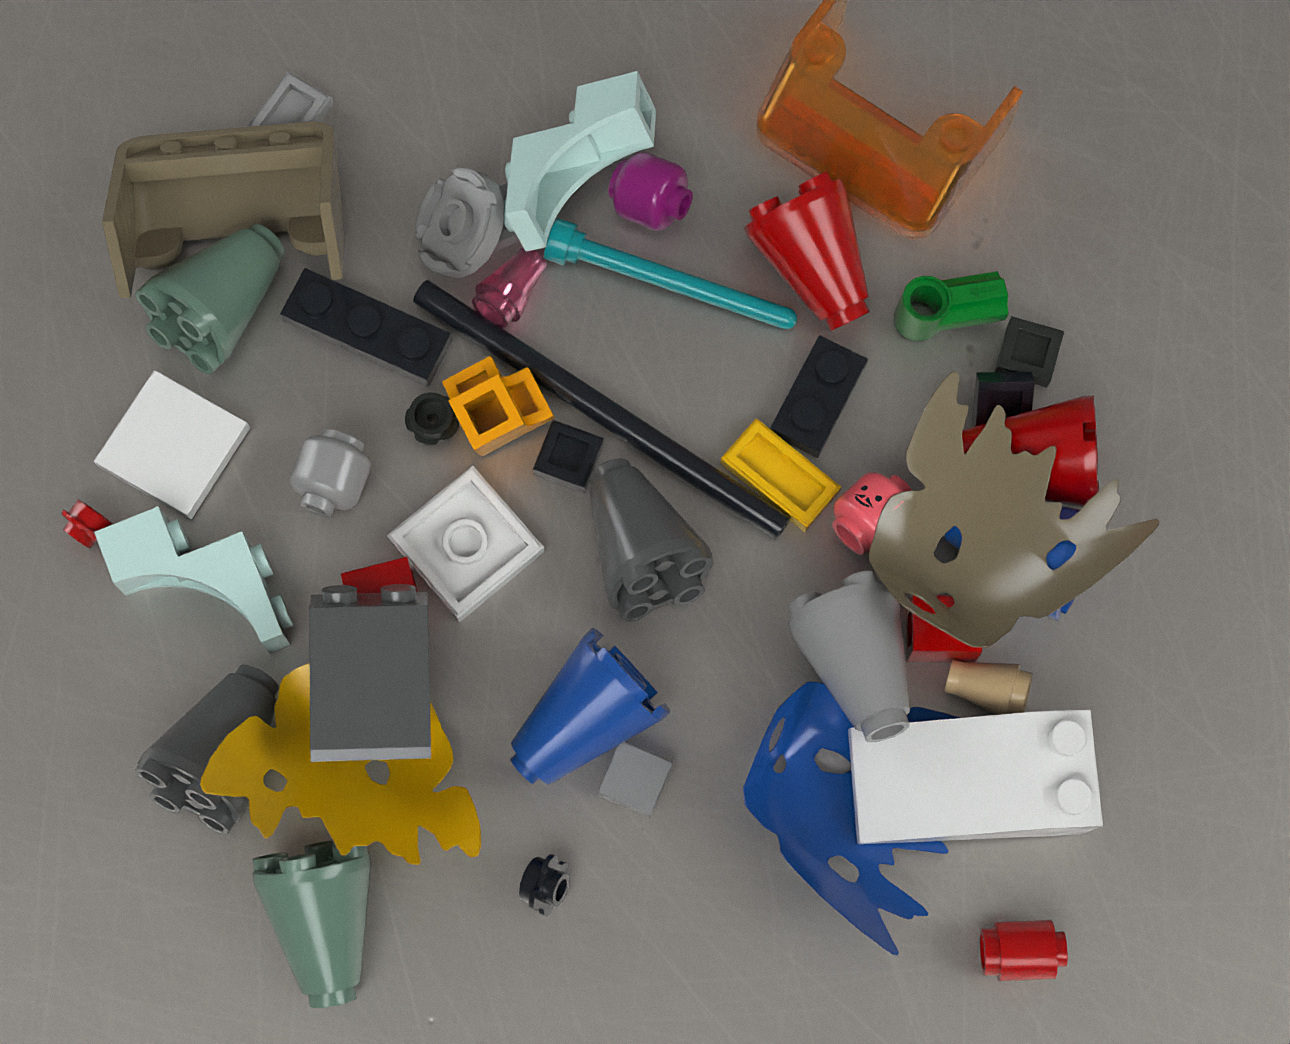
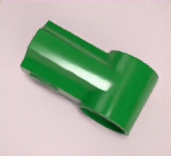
M998 271L940 280L933 276H919L912 279L906 285L894 312V324L898 332L905 338L912 341H926L939 331L1005 321L1009 314L1008 292L1005 280L1000 277ZM922 302L927 304L932 309L934 315L923 316L917 313L912 308L911 303Z

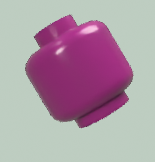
M648 152L637 153L630 159L622 160L615 168L609 183L608 193L609 197L613 200L616 213L623 219L652 231L665 230L675 220H682L687 215L693 199V193L688 189L686 171L680 165Z

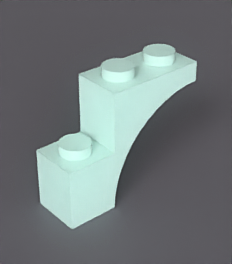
M638 71L577 86L575 110L569 113L570 124L513 138L511 162H507L505 166L508 188L507 196L504 200V225L509 232L516 233L526 252L546 247L548 235L557 214L571 195L589 178L627 155L654 147L656 109Z
M155 507L94 532L112 581L125 596L141 590L160 587L198 590L225 601L246 617L269 654L290 646L285 629L294 624L282 595L279 594L272 597L264 579L274 575L262 544L260 543L252 547L242 531L182 555V553L191 550L180 521L178 519L169 521L159 507Z

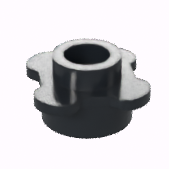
M549 854L546 859L541 857L533 858L526 867L520 882V899L529 903L530 909L536 911L539 908V914L547 917L554 907H558L563 902L570 883V877L567 874L568 864L563 861L558 862V856Z

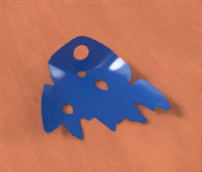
M808 681L790 695L773 715L743 787L744 804L764 828L777 835L780 852L785 860L819 896L892 955H898L899 951L878 909H883L908 920L913 919L914 915L928 916V912L907 893L888 881L881 874L879 864L894 865L892 849L894 848L947 854L948 849L942 841L857 845L851 770L844 774L824 772L814 761L819 750L824 748L840 754L851 763L848 729L854 726L824 683ZM919 706L910 708V712L907 715L909 723L960 718ZM784 718L780 737L773 749L769 751L772 734L779 721ZM783 755L786 767L782 773H777L773 770V766L778 758ZM842 856L856 866L859 872L857 881L853 883L842 878L829 866V858Z

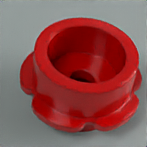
M79 499L69 512L64 509L61 512L62 516L68 520V523L62 530L89 549L97 541L94 532L113 525L111 521Z

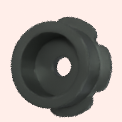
M429 392L421 394L414 399L410 408L406 411L405 425L408 431L415 434L416 441L432 446L436 445L439 440L447 441L456 434L459 422L456 420V415L448 401L450 400L449 397ZM436 415L438 420L436 423L431 424L427 421L428 417Z

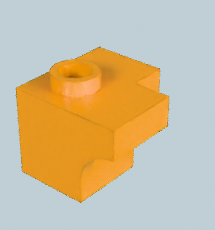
M489 356L442 381L450 398L448 401L471 446L482 457L555 419L528 367L503 377L494 359Z

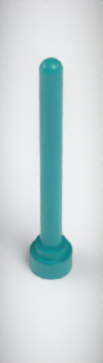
M556 218L550 231L543 259L565 266L567 261L577 264L579 260L782 329H791L797 323V314L791 308L586 239L587 233L578 231V224Z

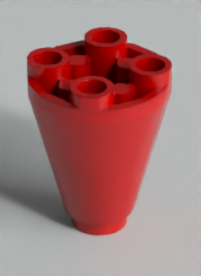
M826 171L798 186L800 196L784 204L776 196L750 209L748 212L752 222L747 224L744 230L752 243L819 321L825 320L830 331H833L869 313L870 310L865 302V299L869 298L848 191L842 179L832 181L829 172Z

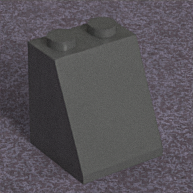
M391 584L381 587V593L357 594V588L354 586L335 585L324 587L322 594L311 595L309 606L311 762L431 758L427 592H416V587L413 585Z

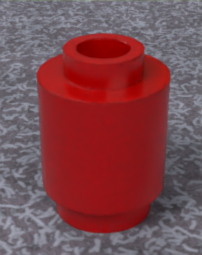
M1052 920L995 922L994 928L980 929L979 945L983 976H997L998 981L1052 980L1057 977L1058 967H1067L1068 950L1066 935L1064 931L1055 932Z

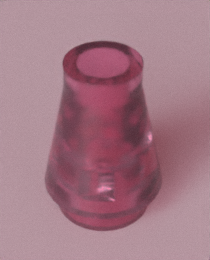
M521 247L515 256L476 285V295L472 299L474 309L501 328H506L510 322L519 321L540 276L547 268L543 257L534 250L526 252L524 247Z

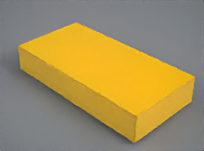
M755 418L720 460L722 466L764 500L791 517L790 521L803 532L809 529L841 490L839 484L757 418Z

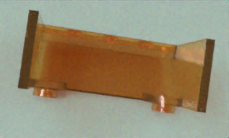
M823 0L795 37L758 110L756 121L757 136L765 147L812 178L828 171L832 181L842 179L848 191L849 201L899 235L909 239L925 238L937 229L1009 130L1024 91L1014 86L985 127L968 116L952 113L939 117L925 135L922 136L834 79L841 70L846 56L845 43L836 30L844 21L847 0Z

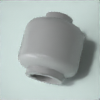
M329 429L323 430L322 435L306 438L290 475L291 487L299 495L303 496L300 505L311 512L327 517L332 516L334 509L349 510L354 508L359 501L371 470V461L363 452L365 445L350 435Z

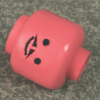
M876 472L865 474L835 501L834 516L836 519L832 522L835 533L854 553L863 555L866 552L869 553L880 514L887 501L893 495L912 491V489L903 479L896 475L888 478Z

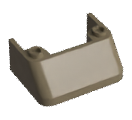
M309 121L146 135L129 139L117 148L102 225L120 299L131 298L136 268L143 267L148 270H158L169 266L180 255L183 241L224 238L240 229H249L253 224H260L272 233L289 232L291 245L308 255L319 256L327 254L331 280L343 279L344 225L337 148L334 130L330 125Z

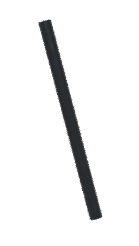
M426 280L416 291L413 303L517 371L528 367L538 385L774 540L780 537L791 519L789 515L436 284Z

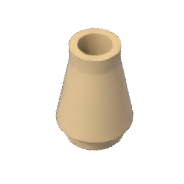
M953 659L947 677L945 693L957 695L996 715L1024 713L1033 673L1020 670V664L975 663Z

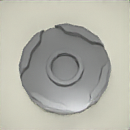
M457 168L450 171L454 175H451L447 180L440 178L430 187L420 205L415 231L416 238L422 240L423 252L418 250L421 261L433 272L444 276L462 278L475 273L485 264L497 246L504 224V200L498 184L488 175L473 169Z

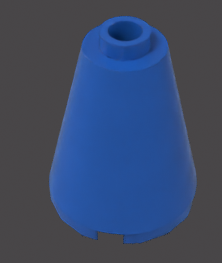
M594 628L590 629L582 637L511 741V746L516 754L510 758V761L518 772L531 784H534L539 779L547 785L556 782L657 724L670 714V709L666 703L659 705L657 708L654 707L650 700L658 692L615 645L608 651L605 647L601 648L596 644L604 635Z

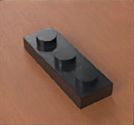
M304 268L280 313L283 322L427 387L430 386L453 341L450 332L307 268Z

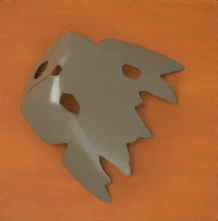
M951 372L943 379L927 403L905 453L909 472L924 484V489L901 492L893 495L887 501L880 514L869 550V563L892 596L906 609L971 647L988 648L1009 633L1019 617L1042 618L1050 615L1091 588L1129 557L1159 526V520L1156 518L1107 530L1106 527L1121 502V496L1117 494L1119 479H1115L1104 486L1073 517L1064 520L1060 519L1062 503H1048L1045 501L1057 448L1051 446L1039 455H1032L1027 451L1012 454V433L1004 424L1006 414L1000 405L994 408L984 429L975 439L968 452L964 453L962 431L969 406L957 403L960 378L956 372ZM953 526H956L962 535L958 556L955 560L943 564L934 556V551L940 539ZM1070 541L1075 544L1076 551L1067 562L1055 570L1048 568L1047 554L1059 542ZM905 593L915 595L925 601L934 609L936 614L928 613L908 600ZM941 593H947L954 598V605L951 608L947 607L936 596Z

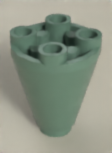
M253 224L249 229H240L152 276L135 292L138 302L151 320L146 325V331L149 336L164 349L169 350L174 346L188 356L189 360L198 370L211 375L231 356L278 272L280 260L285 255V250L280 240L266 227L260 224Z
M325 841L304 846L305 854L288 857L286 852L253 858L254 872L252 874L254 886L302 994L308 995L310 1007L326 1008L354 1001L357 998L355 986L360 983L371 871L370 851H368L367 846H355L347 855L343 856L337 850L334 841Z

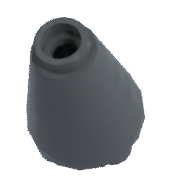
M622 458L613 459L598 466L589 477L591 484L589 493L604 587L611 607L618 610L623 621L633 622L644 618L653 609L660 608L671 602L681 606L697 600L705 591L702 581L708 576L714 564L709 546L644 474L636 467H632L628 460Z
M244 664L239 666L236 673H230L223 678L140 757L135 772L154 786L149 795L150 798L164 809L174 813H179L182 807L198 814L200 821L212 830L228 834L233 825L239 822L245 813L249 799L247 797L206 794L200 786L201 777L210 757L224 738L248 717L258 716L266 724L271 725L277 701L275 695L279 690L277 682L260 669Z

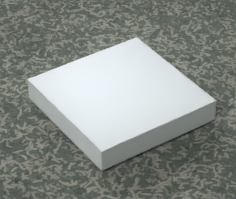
M154 370L94 460V463L102 470L192 520L250 430V426L244 420Z
M473 465L386 535L389 542L401 556L408 557L413 570L459 623L545 552L544 546Z

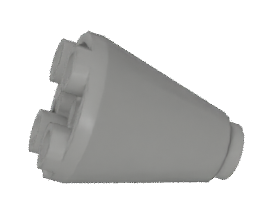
M862 571L844 579L841 588L829 591L823 595L817 592L804 594L791 601L789 608L792 617L788 624L793 640L854 728L863 732L867 742L887 740L906 731L910 726L907 718L910 706L900 604L883 582L877 581L873 571Z

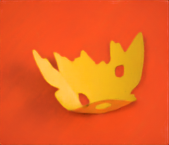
M310 663L294 669L282 678L278 699L274 707L276 728H272L258 716L248 717L224 738L210 757L201 777L200 786L206 794L247 797L249 799L250 821L259 828L264 838H269L273 835L285 809L294 806L299 809L303 818L319 817L322 819L337 850L343 856L347 855L355 846H369L371 843L378 841L392 855L403 857L409 864L419 865L421 863L418 849L419 826L434 834L444 851L457 845L470 858L477 857L480 853V822L468 789L461 786H452L440 792L433 791L449 772L454 759L451 744L431 702V758L377 760L387 763L390 775L386 785L378 784L369 777L365 766L371 760L311 762ZM269 770L277 771L287 780L282 791L276 792L264 785L263 778Z

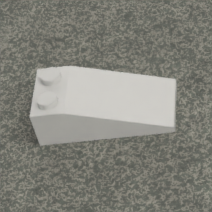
M1091 710L1037 711L910 722L909 728L903 733L879 742H867L862 731H858L854 727L848 729L857 845L1081 835L1103 826Z

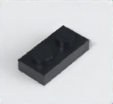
M819 335L770 429L788 444L819 458L867 365L868 358Z

